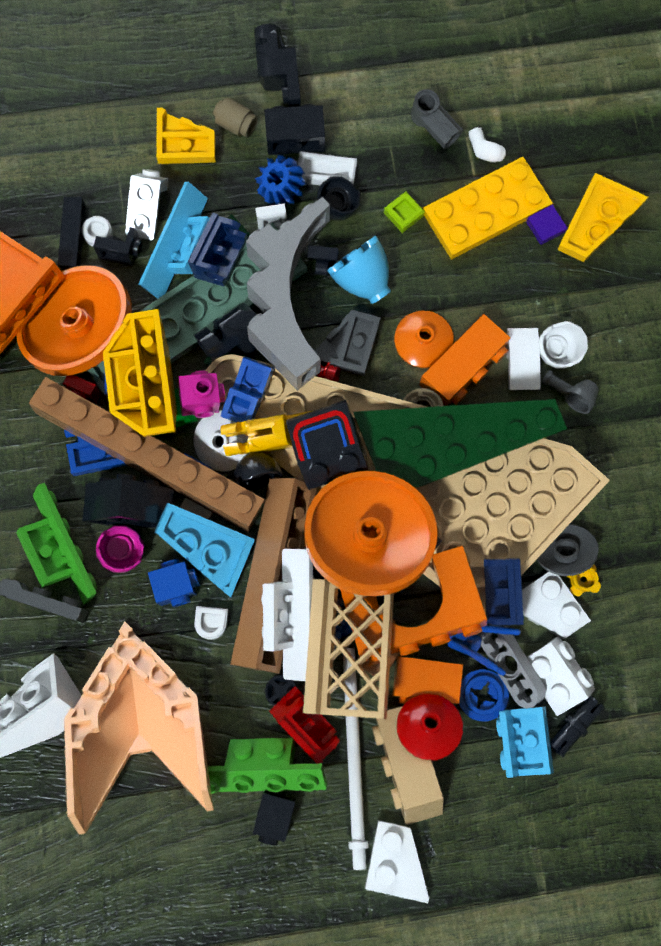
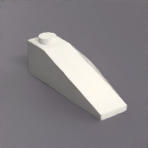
M54 653L21 678L24 684L11 697L6 694L0 700V758L55 737L65 731L64 718L70 708L74 709L81 694Z

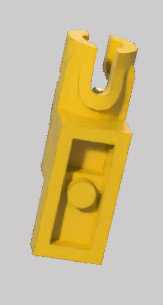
M308 412L292 415L281 414L221 425V435H226V437L246 435L248 438L245 443L237 442L223 445L226 456L259 451L269 452L293 447L286 420Z

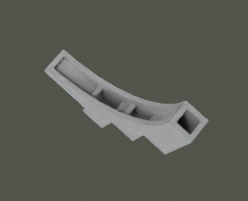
M323 197L315 203L306 205L298 216L292 220L285 221L278 231L268 224L261 230H255L246 240L247 256L261 270L255 272L247 282L248 298L262 312L254 316L247 326L249 341L297 391L319 374L321 369L320 357L308 344L296 322L290 300V290L293 274L302 252L314 235L330 221V204Z

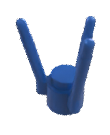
M489 625L481 627L482 632L505 635H520L521 633L519 629ZM463 633L450 636L451 641L447 643L448 647L472 657L501 676L506 674L504 669L477 652L481 646V637L478 634L464 637Z

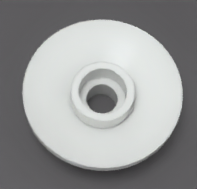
M219 410V413H214L211 417L202 418L198 423L194 433V448L199 459L212 467L213 470L230 471L234 470L238 462L248 454L226 456L223 446L219 447L216 445V437L221 436L223 438V445L237 442L245 443L248 438L246 435L232 437L221 435V425L235 422L220 417L222 410Z

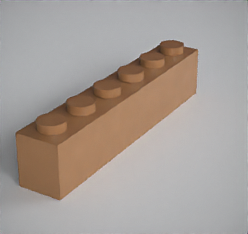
M296 478L269 479L231 665L280 673L283 650H263L262 594L264 583L282 581V550L305 549V519L308 508L315 497L317 487L308 490L305 482Z

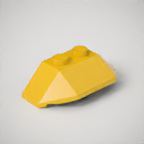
M159 309L129 313L125 316L122 325L115 332L103 351L110 413L143 437L176 432L177 406L169 348Z

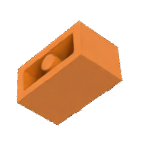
M398 656L396 658L392 696L399 697V703L405 704L415 696L435 694L446 698L452 704H459L463 665Z

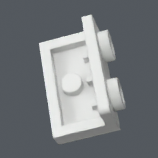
M559 636L527 656V659L545 687L544 698L556 716L586 700L594 692V681L590 673L585 668L581 669L575 660L574 650L568 642L562 641Z

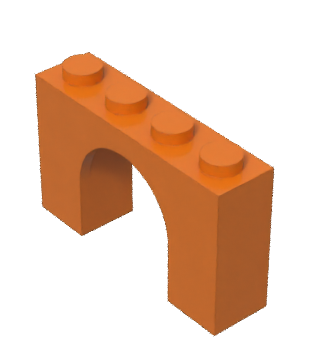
M463 546L433 554L432 564L443 596L441 607L432 620L418 627H402L392 622L390 654L400 652L401 656L409 655L419 651L420 645L431 642L432 646H439L450 642V636L463 633L464 637L473 636L482 632L481 627L487 625V617ZM340 589L345 608H347L356 597L353 593ZM367 596L365 598V601L374 611L379 608L376 596ZM360 603L348 616L359 627L371 614ZM375 620L362 633L374 645L382 637V627ZM358 636L355 639L359 657H361L369 648ZM374 654L365 661H368L369 665L380 663Z

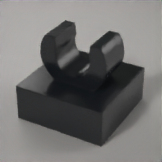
M309 245L307 257L308 259L316 260L315 274L328 276L329 261L338 262L339 249Z

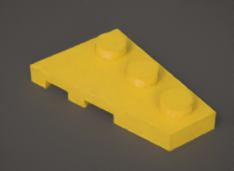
M595 173L557 250L585 262L646 202L648 196Z

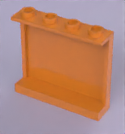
M1 231L0 354L65 277L54 261L46 256L42 259Z

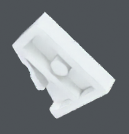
M547 572L522 589L523 616L527 617L531 622L547 628L549 632L562 639L567 638L591 621L559 575Z
M378 820L365 889L428 903L429 896L411 828Z

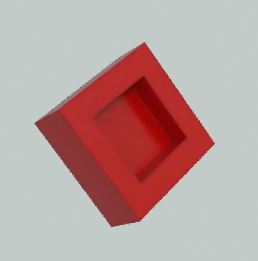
M75 375L66 376L63 385L68 390L97 404L102 394L95 384Z

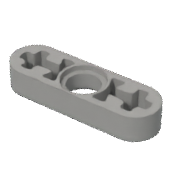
M487 624L489 626L508 627L507 625ZM478 633V636L481 637V646L488 658L506 671L504 676L500 674L499 676L515 702L523 708H532L540 703L545 697V687L513 635L497 634L498 637L493 640L490 636L492 633ZM506 646L507 649L500 653L499 649ZM506 656H511L516 660L518 666L516 672L511 671L506 666ZM523 674L525 678L517 681L516 678ZM528 688H530L533 692V694L527 696L524 691Z

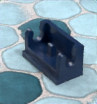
M212 213L188 260L196 279L225 286L248 239L246 233L239 231L240 223Z
M520 558L484 559L487 624L524 625Z

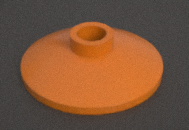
M416 311L400 321L395 331L394 343L398 354L405 362L418 368H430L453 345L454 336L449 323L439 314L431 311ZM421 332H428L430 338L427 340L422 339L419 334Z

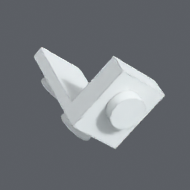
M143 169L142 173L131 176L126 235L128 234L129 227L137 229L139 238L149 240L155 238L160 192L166 191L168 187V178L160 177L159 171Z

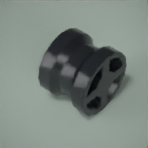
M283 675L274 676L266 684V699L271 705L275 706L287 692L296 686L295 682L284 679Z

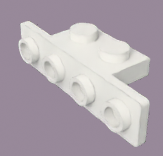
M306 549L282 550V581L264 583L262 594L263 650H283L284 679L305 681L313 583V563Z

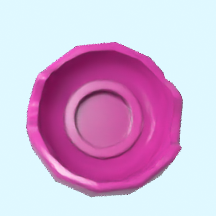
M117 525L101 533L96 544V556L104 568L113 573H126L134 569L142 561L144 542L136 530L126 525Z

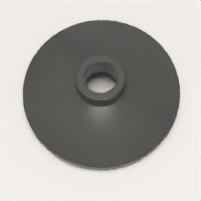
M569 524L537 558V561L545 570L561 576L578 575L587 571L595 564L599 553L598 543L595 537L586 529Z

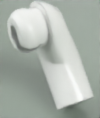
M477 127L469 131L470 141L477 158L489 162H500L505 158V148L497 143L485 140L482 128Z

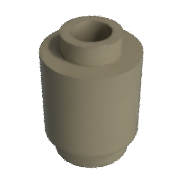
M227 97L224 101L220 100L214 108L215 123L235 135L248 138L255 130L258 117L253 114V110Z

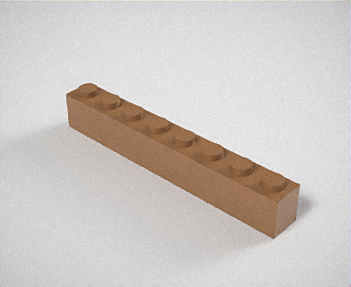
M47 377L44 378L29 401L30 406L39 416L89 442L96 448L98 447L112 457L125 462L128 466L153 480L162 482V485L174 489L178 494L248 533L264 507V499L158 439L152 436L143 437L108 411Z

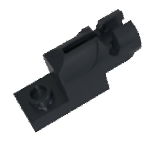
M273 24L257 26L254 34L257 71L260 83L266 91L282 90L283 104H289V107H301L295 47H285L280 27Z
M241 303L221 318L215 319L213 321V331L205 326L193 336L207 357H210L211 361L232 351L234 347L247 357L257 349L249 341L247 330L249 322L256 316V313L245 303Z

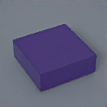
M553 204L527 217L526 220L540 245L558 237L567 230V226Z

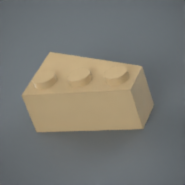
M401 706L388 710L387 719L376 718L377 725L372 726L376 745H383L386 756L381 757L386 777L392 776L395 788L390 791L395 809L401 808L405 825L443 815V796L432 761L423 760L410 754L398 738L396 724L399 712L403 707Z

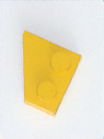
M157 108L156 158L158 164L216 163L215 131L203 125H195L187 118L181 117L179 119L169 115L166 109Z

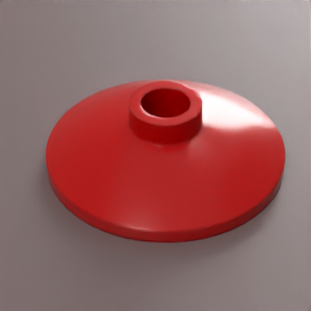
M435 694L415 696L403 705L397 718L398 738L403 747L417 758L430 761L445 758L457 748L463 734L461 715L457 708L442 696ZM432 718L436 721L437 726L433 729L428 728L425 725V720Z

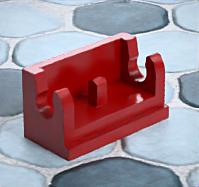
M295 686L269 712L316 764H321L323 759L338 745L340 739L336 735L334 736L337 731L321 714L303 713L304 695Z

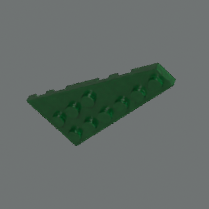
M555 399L353 412L376 471L399 477L416 489L567 429Z

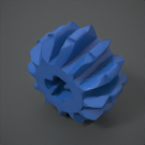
M278 155L276 161L267 158L268 166L266 168L259 167L262 176L255 178L256 183L260 185L257 189L258 193L270 205L284 204L286 202L294 204L295 195L303 196L299 187L307 185L306 181L302 178L304 170L297 166V162L293 158L286 159L282 155Z

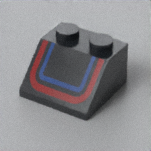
M346 400L286 420L296 461L308 490L328 484L332 480L348 473L369 470L366 452Z

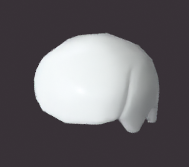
M568 321L546 328L538 341L540 356L545 364L557 369L568 368L583 360L588 350V338L583 329Z

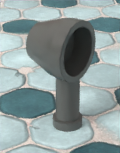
M551 370L547 372L542 380L544 385H549L563 394L566 403L578 413L588 414L596 403L599 388L591 380L585 379L571 386L554 375V372Z

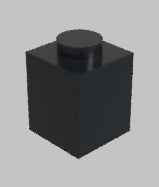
M267 791L263 792L252 833L259 835L258 841L277 846L278 841L285 842L296 799Z

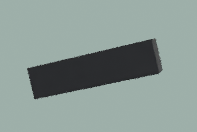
M64 197L57 264L61 271L81 266L82 226L85 222L86 204L82 197Z

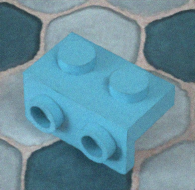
M546 707L499 711L500 717L497 718L496 728L499 737H502L503 741L500 762L502 769L506 770L507 778L553 774Z

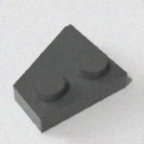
M351 310L342 319V323L334 328L326 336V340L314 350L321 359V365L326 366L328 362H331V365L340 367V370L365 376L381 317Z

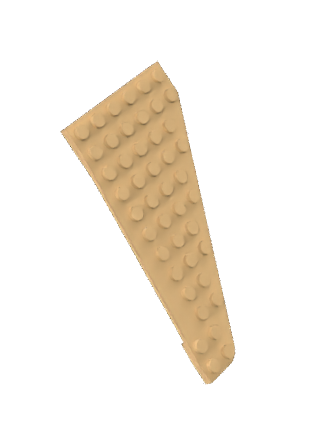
M234 354L221 356L215 359L205 370L209 373H217L218 384H224L225 400L230 387L234 386L243 356ZM261 362L271 367H274L272 364ZM274 367L269 385L254 419L313 411L346 400L366 452L369 469L367 471H376L353 412L421 408L427 406L317 376L297 391ZM220 402L219 410L223 409L225 402ZM541 439L417 488V490L430 505L436 520L437 537L442 540L434 554L463 546L486 614L484 559L520 558L522 576L610 480L572 446L548 439ZM293 447L264 452L272 455L279 466L295 478L305 482L297 464ZM322 485V486L317 487V489H316V494H317L325 485ZM431 559L429 566L423 574L439 586Z

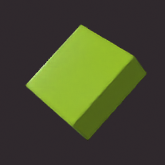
M406 191L384 208V214L402 233L424 217L425 211Z

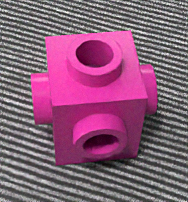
M201 370L192 372L190 375L179 376L178 389L182 416L195 415L197 418H207L213 416L214 413H219L220 402H225L224 384H218L217 373Z

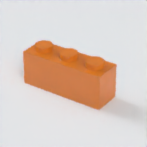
M483 314L422 375L419 385L422 388L430 389L437 393L443 402V406H449L452 402L457 405L467 395L468 391L466 388L472 382L478 384L488 373L486 367L492 361L497 364L508 353L509 350L506 346L511 337Z

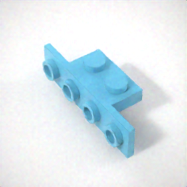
M184 182L138 284L158 299L166 294L174 274H193L188 260L210 219L208 216H200L208 198L189 182Z

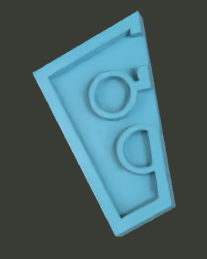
M166 503L155 529V533L227 596H232L255 539L170 503Z

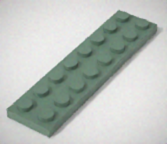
M272 222L270 225L278 231V228ZM246 243L224 287L196 279L193 275L141 310L159 309L171 364L199 345L193 336L205 326L213 331V321L215 319L221 318L241 303H245L251 309L256 307L248 298L247 282L255 272L261 270L248 258ZM301 258L295 268L292 282L307 272V266ZM104 361L87 371L105 395Z

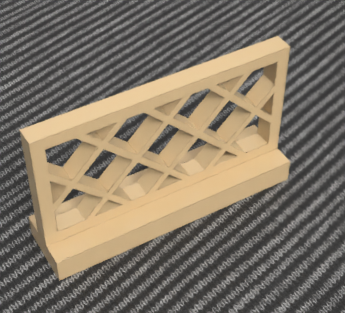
M313 579L303 713L387 719L394 593L384 595V603L376 611L365 601L367 596L354 594L356 599L343 610L337 603L338 589L340 588L326 579ZM361 603L371 616L357 627L348 615ZM345 620L354 632L341 643L335 636V628L341 621ZM376 620L382 627V637L373 645L362 632ZM359 636L369 649L356 661L346 648ZM340 653H343L352 666L339 677L333 670V660ZM374 654L380 661V671L371 679L362 669L361 665ZM357 670L367 683L354 695L344 681ZM377 681H379V688L375 684ZM340 686L350 700L340 709L330 708L331 694ZM370 688L378 696V711H367L359 701ZM354 704L358 710H350L349 708Z

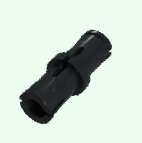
M590 696L572 716L568 715L564 719V726L551 739V748H554V751L562 758H564L565 754L580 737H585L588 734L587 728L605 710L602 704H597L599 701L594 697Z

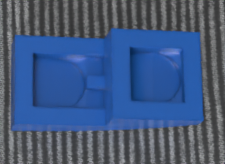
M243 357L234 386L229 389L220 417L235 423L254 419L269 385L274 367L248 357Z

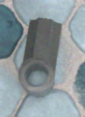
M424 89L415 95L411 110L413 123L424 127L443 149L450 147L462 135L463 129L440 105L439 96L433 90ZM420 106H426L430 110L425 111L421 109Z

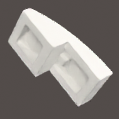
M507 328V335L511 337L507 344V349L509 350L507 353V358L509 359L508 389L540 390L538 328Z

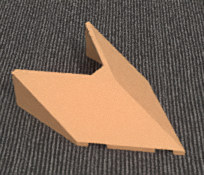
M126 622L121 626L119 630L120 635L112 647H108L83 687V694L74 709L70 708L64 718L67 816L79 835L86 834L130 755L152 751L206 811L214 810L198 697L181 682L176 673L145 641H142L133 632V629Z

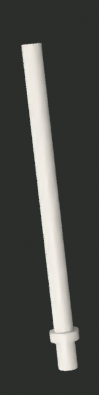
M346 648L355 659V648ZM343 654L344 673L352 664ZM356 671L344 681L354 695L357 693ZM345 694V703H347L350 698ZM354 704L349 708L350 710H358ZM346 716L352 841H349V849H352L353 870L366 869L365 849L369 847L364 833L359 717Z

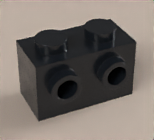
M304 104L301 107L275 106L264 109L268 155L300 153V151L310 153L325 152L323 105Z

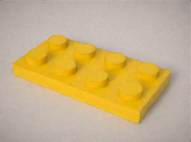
M521 157L423 207V210L425 211L424 216L452 260L525 222L527 217L552 205L553 202L524 157Z

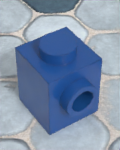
M179 559L169 560L161 564V569L148 572L155 601L160 606L170 603L172 607L185 605L191 602L190 597L197 595L195 587L200 586L196 570L195 568L189 569L185 561L180 563Z

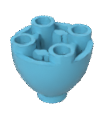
M376 235L362 244V248H356L344 256L342 259L345 264L340 260L327 269L330 276L342 289L355 296L368 299L371 304H374L391 292L388 286V259Z

